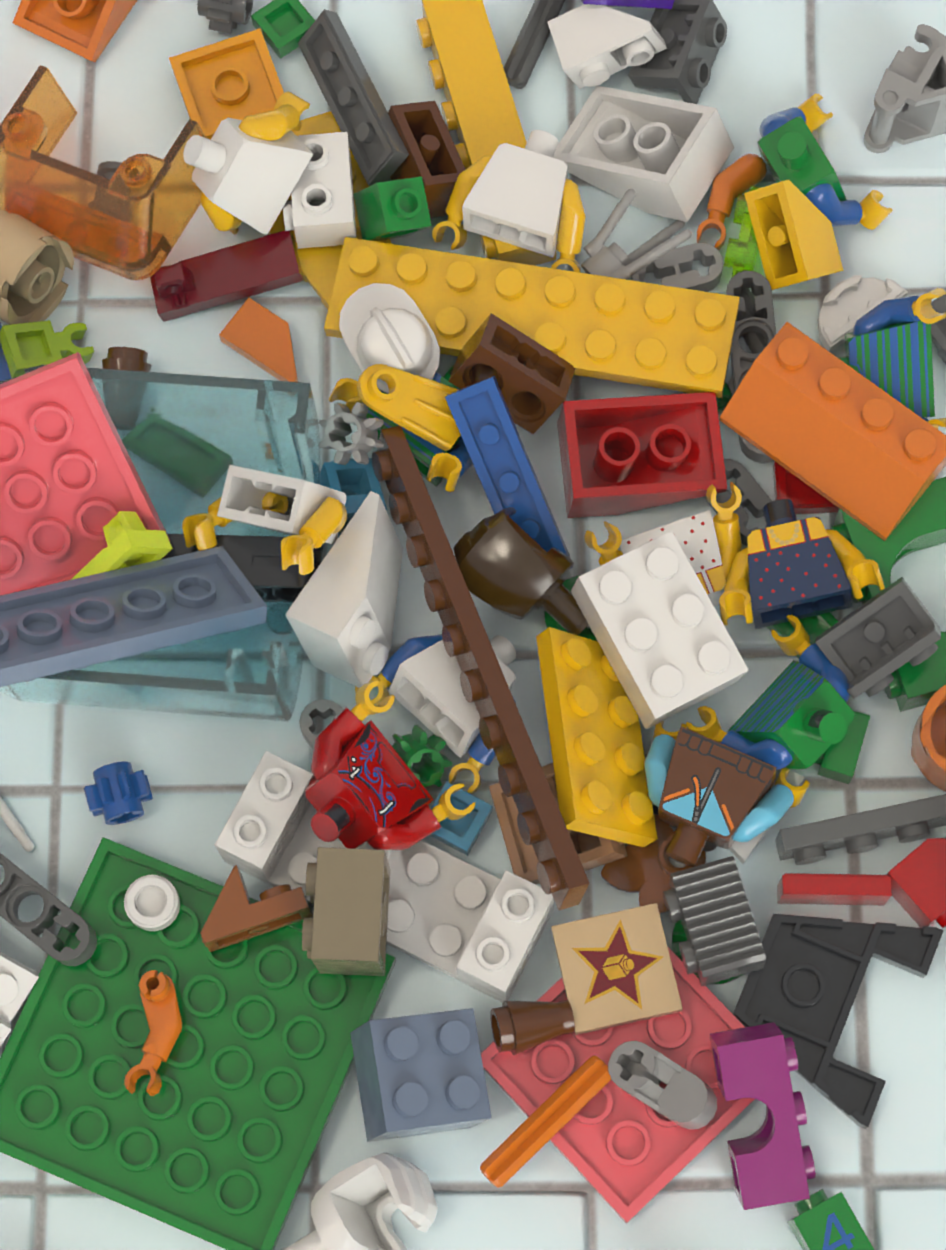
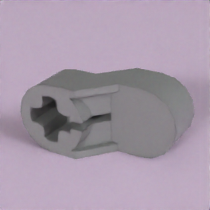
M627 1041L619 1045L611 1054L608 1062V1072L612 1081L629 1095L675 1124L689 1130L700 1129L714 1118L717 1110V1097L713 1089L699 1077L645 1043ZM661 1081L667 1085L665 1089L659 1086Z

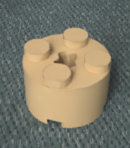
M0 210V319L9 325L44 321L57 308L68 288V284L63 282L62 278L65 267L73 270L74 255L72 248L65 241L24 217Z

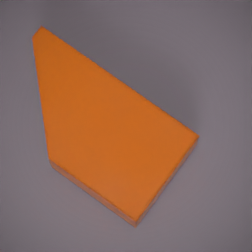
M248 297L219 334L221 342L295 390L299 384L289 324Z

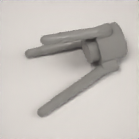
M628 189L597 236L583 248L590 257L581 264V267L587 274L627 280L633 274L690 239L692 232L689 229H685L672 237L673 234L685 225L684 221L676 220L629 255L615 242L607 248L604 245L636 195L634 189Z

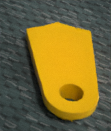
M384 364L372 365L359 376L357 383L358 394L362 402L370 409L444 451L450 450L461 436L445 399V396L459 389ZM377 379L386 382L389 388L388 394H384L378 389Z

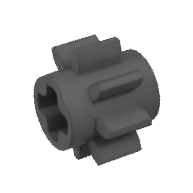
M198 0L197 3L198 15L205 16L206 19L210 20L209 30L228 34L232 33V29H237L238 23L246 25L249 22L253 8V0Z

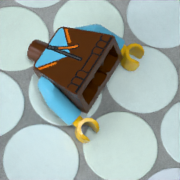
M664 721L656 724L653 742L644 762L649 799L654 805L659 807V819L676 827L665 853L672 859L691 867L696 866L706 841L729 850L735 841L748 842L776 824L789 808L800 804L810 784L807 780L804 781L802 786L789 784L786 778L790 769L787 767L781 769L776 779L777 767L687 729L685 723H681L680 730L676 732L664 730Z

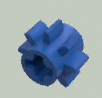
M127 761L107 764L96 769L93 772L95 784L84 787L89 811H92L95 817L103 814L107 825L123 824L140 818L144 815L142 802L153 799L147 775L144 774V770L133 772L131 763Z

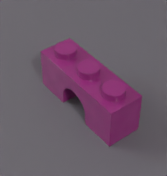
M775 1022L710 1033L718 1088L725 1100L754 1098L766 1105V1117L758 1131L748 1137L727 1141L735 1192L743 1209L748 1210L810 1199L807 1180L816 1178L810 1146H801L798 1126L807 1124V1116L801 1092H793L790 1072L798 1070L797 1054L792 1037L784 1038L783 1033Z

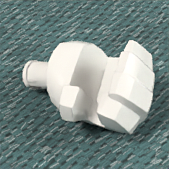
M381 1153L351 1165L330 1178L315 1194L311 1202V1216L316 1230L281 1250H408L393 1231L392 1214L399 1208L417 1230L425 1233L428 1231L435 1220L438 1210L428 1175L411 1162L389 1153Z

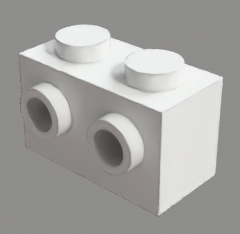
M335 132L298 135L297 137L313 153V156L291 193L292 200L286 201L283 207L285 231L294 230L298 249L343 245L345 237L357 238L348 133Z

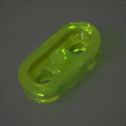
M750 186L749 191L756 190L761 187ZM738 194L733 219L734 224L741 225L739 239L729 238L724 260V267L733 269L732 277L739 272L754 271L758 254V246L745 195Z

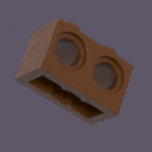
M491 313L459 352L449 382L463 389L495 376L514 423L534 435L566 400L576 368Z

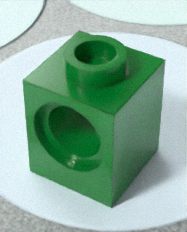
M422 176L377 182L353 194L363 240L379 241L406 237L432 226Z

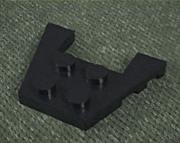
M773 914L762 940L763 950L766 955L765 966L758 971L749 973L733 1015L745 1027L775 1022L783 1033L784 1038L792 1037L798 1060V1070L796 1072L857 1126L866 1129L869 1127L886 1081L834 1059L833 1054L871 957H874L924 978L928 973L944 930L928 926L916 928L896 926V924L876 922L875 924L844 922L843 919Z

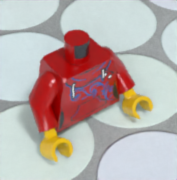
M374 681L362 685L356 692V706L351 711L346 707L315 739L311 771L314 777L305 789L306 798L317 811L311 818V827L319 839L325 842H332L339 838L348 849H356L367 843L374 850H405L442 828L440 822L444 819L459 820L465 817L474 809L476 802L470 804L464 810L454 808L450 801L451 794L456 793L465 786L464 784H455L440 796L439 804L430 809L428 804L434 799L372 720L365 725L362 723L368 715L386 712L394 703V695L385 697L378 707L370 702V691L380 683V681Z

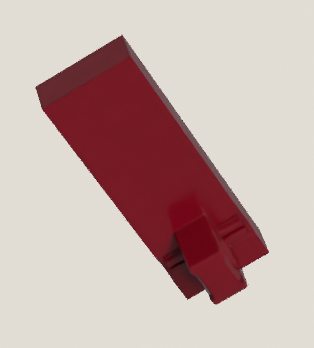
M285 230L182 260L173 265L148 270L157 313L163 322L304 281L294 236L291 231Z

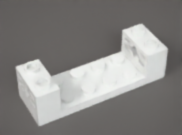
M265 751L214 844L224 862L232 866L237 865L240 870L273 887L289 884L292 890L302 887L306 895L307 863H317L318 847L346 848L339 838L332 842H325L319 839L312 830L311 818L317 811L306 798L305 789L313 779V774ZM423 840L405 850H385L391 869L387 944L502 1003L503 1001H508L554 911L552 893L546 894L542 887L505 870L502 878L499 879ZM365 843V844H363L362 846L356 848V849H372V850H374V849L371 848L367 843ZM306 896L308 904L311 905L310 896Z

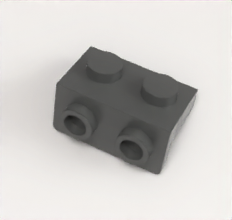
M901 577L816 637L815 643L831 664L839 668L846 675L849 682L847 692L855 699L864 692L868 697H871L882 691L894 680V676L891 673L908 661L912 666H916L933 655L938 649L936 642L941 639V629L904 578Z

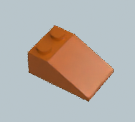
M21 0L12 23L90 61L96 62L137 0Z

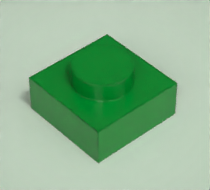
M273 0L251 15L253 26L256 29H261L265 41L280 59L299 47L298 42L315 22V19L299 0Z

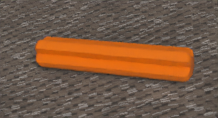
M596 1055L591 1056L481 1163V1173L493 1186L497 1188L502 1187L611 1080L608 1066Z

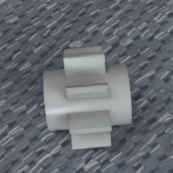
M357 402L353 406L351 413L345 404L335 403L334 411L336 414L331 416L329 420H319V424L325 428V439L319 443V447L337 450L334 456V463L346 465L352 454L357 463L368 464L369 457L367 453L374 447L383 448L384 446L378 440L377 428L384 424L383 420L366 418L368 407L364 403ZM350 424L356 425L358 430L351 435L353 443L346 442L345 438L352 433Z

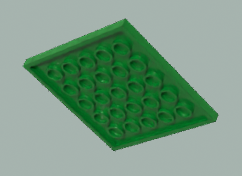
M102 837L70 906V909L86 920L95 930L97 936L96 950L90 959L78 966H66L49 955L45 960L38 975L39 978L32 988L0 1058V1152L226 1250H274L354 1063L350 1032L367 1021L372 1020L397 961L396 957L386 953L385 976L320 974L312 960L307 958V951L302 950L303 920L210 952L203 943L201 931L224 886ZM158 875L164 877L171 882L179 894L180 910L178 916L171 925L162 930H143L137 927L126 914L124 908L126 891L136 879L142 876ZM250 898L251 903L258 902V900ZM61 926L57 937L64 942L63 948L67 946L74 950L81 942L75 936L76 932L71 933ZM151 970H157L158 974L163 972L172 979L182 1019V1030L167 1061L161 1062L157 1071L162 1080V1087L160 1092L154 1096H150L146 1092L151 1075L139 1077L133 1094L126 1089L124 1084L127 1072L132 1067L140 1064L144 1055L141 1050L150 1032L138 984L141 977Z

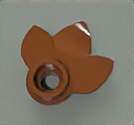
M654 813L658 839L645 847L627 844L625 848L628 856L605 864L601 870V877L618 890L639 892V906L657 903L659 913L662 914L667 912L663 891L671 889L669 884L670 874L692 867L686 865L678 868L670 863L669 856L665 852L675 831H673L669 824L661 821L658 814ZM702 850L696 866L706 863L705 851Z

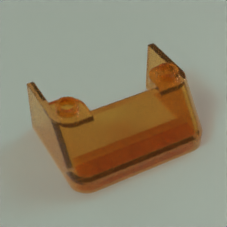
M40 65L0 124V210H5L10 214H18L65 241L72 248L74 258L130 280L149 278L162 266L201 204L200 197L202 191L192 180V173L195 167L185 163L183 153L187 141L193 135L206 138L198 122L189 119L164 159L150 154L133 155L120 164L111 179L49 157L77 115V111L50 70Z

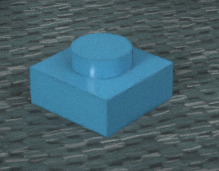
M446 781L431 809L439 804L440 796L453 784ZM460 789L456 793L451 794L450 801L453 807L458 810H464L470 804L476 802L474 809L462 819H444L440 822L442 828L430 836L468 856L489 819L493 806Z

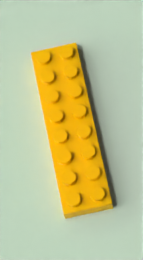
M344 238L324 325L326 336L343 338L339 328L340 312L347 298L354 292L373 283L391 284L403 289L414 300L435 334L440 354L458 357L466 342L492 313L572 364L576 368L574 375L685 393L715 392L717 398H722L739 310L740 297L357 238Z

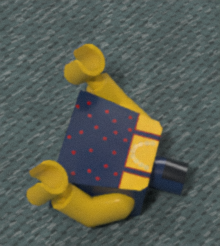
M779 499L771 501L763 507L767 528L748 533V547L739 551L735 556L726 579L724 593L719 598L721 620L724 625H728L730 617L743 615L746 618V624H751L754 620L755 629L789 622L786 618L787 615H793L798 619L851 608L853 607L851 588L854 598L861 599L863 598L861 591L863 587L877 585L881 591L885 589L877 562L866 559L862 552L837 530H825L819 517L797 520L792 500Z

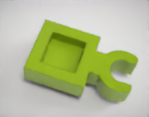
M50 320L3 325L0 330V343L11 378H17L77 352L80 353L84 364L88 363L95 352L93 346L80 348L71 341L83 339L87 331L86 324L71 323L62 332L54 333Z

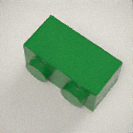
M854 711L855 719L848 726L844 739L837 744H831L815 762L820 765L817 775L846 784L850 783L855 772L870 715Z

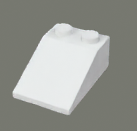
M597 85L557 145L553 158L566 162L568 164V173L619 199H622L628 189H634L636 195L630 205L648 214L688 222L714 178L718 175L733 151L734 145L717 108Z
M370 491L285 614L311 664L358 688L367 684L373 675L380 673L387 662L392 645L403 547L379 494Z

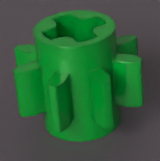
M414 725L412 734L403 736L393 734L394 744L392 747L424 787L433 784L440 787L442 785L440 778L444 773V768L452 766V761L439 753L446 745L445 740L435 734L428 738L427 733L418 725Z

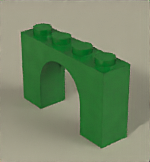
M946 477L936 479L930 484L886 541L879 538L840 508L834 521V526L830 527V529L837 530L861 551L866 559L874 560L878 563L884 586L887 588L891 585V570L899 560L915 551L946 543ZM867 585L861 589L863 598L856 599L851 588L854 603L862 602V605L881 592L877 585ZM941 631V639L936 642L938 649L928 659L916 666H912L908 661L891 673L894 676V680L884 688V691L889 699L896 698L900 712L927 705L934 693L946 685V632Z

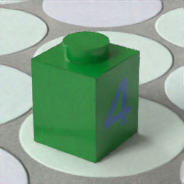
M821 1189L810 1195V1199H804L794 1205L799 1216L787 1223L803 1250H874L842 1192L828 1199L824 1190Z

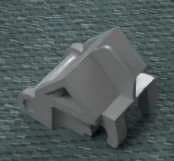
M925 24L918 25L914 36L917 42L928 46L929 50L927 52H918L912 47L907 46L903 52L898 50L892 63L885 70L874 97L875 110L863 139L865 147L873 153L888 151L894 141L905 145L946 133V36L931 26Z

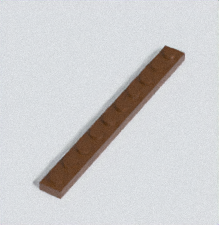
M400 425L382 429L379 440L384 446L383 448H377V451L372 453L374 474L379 482L385 481L390 493L389 508L391 516L397 525H403L407 535L406 549L410 563L414 568L420 567L425 580L424 595L427 605L432 612H438L443 624L442 639L446 652L450 657L456 656L462 671L460 683L463 694L469 703H475L480 715L479 731L482 741L488 750L493 749L499 762L498 778L501 788L507 797L512 796L519 812L517 824L521 838L526 845L532 844L539 861L537 863V875L540 885L546 894L552 893L559 911L579 905L590 884L409 444Z

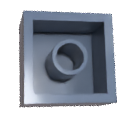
M473 1008L369 1020L350 1032L367 1142L466 1129L492 1118Z

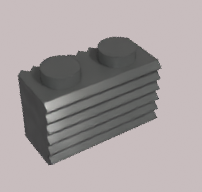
M730 856L671 873L669 881L671 889L663 891V898L671 922L681 920L687 941L680 942L679 949L687 974L697 972L701 986H705L764 968L766 955L734 857Z

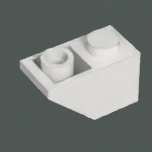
M583 4L547 22L563 71L579 89L586 86L600 85L607 81L610 75L629 66L645 64L654 57V54L667 49L664 39L649 21L604 5Z

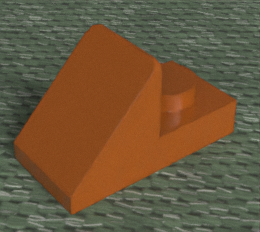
M235 865L201 931L203 943L212 952L304 920V917H313L302 887L292 890L289 884L279 885L260 893L261 901L251 903L242 873L238 866Z

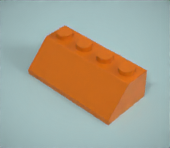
M788 322L784 324L755 359L719 418V421L884 541H886L946 466L945 434Z

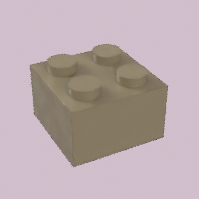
M318 847L317 863H307L306 896H310L311 905H314L313 918L304 917L302 950L307 951V958L312 960L320 974L385 976L391 872L385 850Z

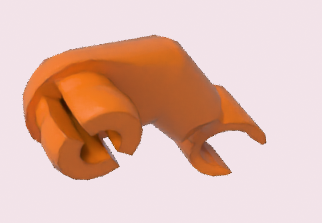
M746 154L714 178L706 209L709 212L708 219L702 221L698 226L697 243L700 242L705 230L715 228L720 232L721 237L714 247L718 250L723 247L726 240L724 222L726 217H730L735 198L760 183L766 176V164L761 157L756 154Z
M157 970L146 972L138 984L150 1032L141 1050L144 1055L140 1064L132 1067L125 1076L124 1084L131 1094L135 1091L137 1080L143 1075H151L146 1092L150 1096L160 1092L162 1080L157 1071L161 1062L167 1061L182 1030V1019L174 983L163 972L158 974Z

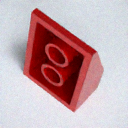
M715 392L573 400L562 403L557 428L567 518L620 515L706 496L707 489L712 484L716 488V494L727 491Z

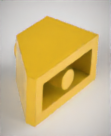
M784 180L744 193L764 273L772 290L844 271L831 221L790 180Z

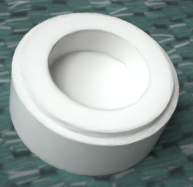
M146 875L136 879L129 886L124 897V908L127 916L137 927L146 931H159L171 925L178 916L180 897L175 887L166 878L158 875Z

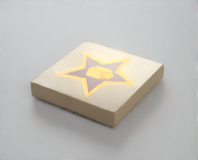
M657 903L551 926L566 997L573 1011L575 1035L682 1012L683 1008Z

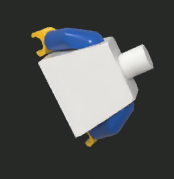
M442 634L410 638L387 659L381 673L377 677L372 676L368 682L380 681L376 686L378 687V694L370 702L378 707L380 702L389 696V693L394 695V698L431 732L445 740L446 745L461 758L468 752L470 755L468 761L457 764L451 769L449 783L453 784L460 771L469 770L474 774V783L467 792L474 794L481 785L480 769L483 765L489 766L496 755L494 750H488L482 741L479 731L480 715L475 703H469L463 694L460 683L462 671L456 656L450 657L447 654ZM496 635L490 640V643L511 691L516 676L508 665L516 659V650L508 639ZM355 686V693H356V692L358 691V689H359V688L356 687V686Z

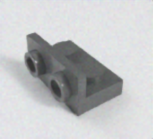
M674 0L672 9L655 8L650 20L652 26L664 39L667 49L654 54V57L645 64L631 66L628 77L635 87L675 89L679 92L684 102L697 104L703 88L709 83L711 68L717 53L726 41L727 24L713 0Z

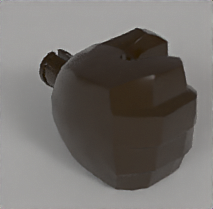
M508 507L495 515L484 518L471 531L466 532L453 547L454 555L469 592L494 609L522 620L534 608L539 610L542 607L566 631L578 636L589 625L572 593L563 585L565 582L563 577L573 566L574 562L555 547L546 552L511 519L517 512L515 508Z

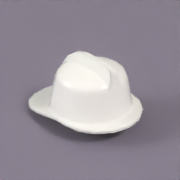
M373 283L359 288L347 298L340 312L339 328L346 346L362 372L372 365L384 364L430 380L433 379L439 367L440 348L435 334L418 306L403 289L391 284ZM377 379L378 389L388 394L389 388L386 382Z

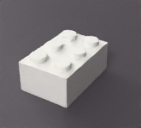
M672 530L579 576L571 590L573 597L645 729L737 683L749 671Z

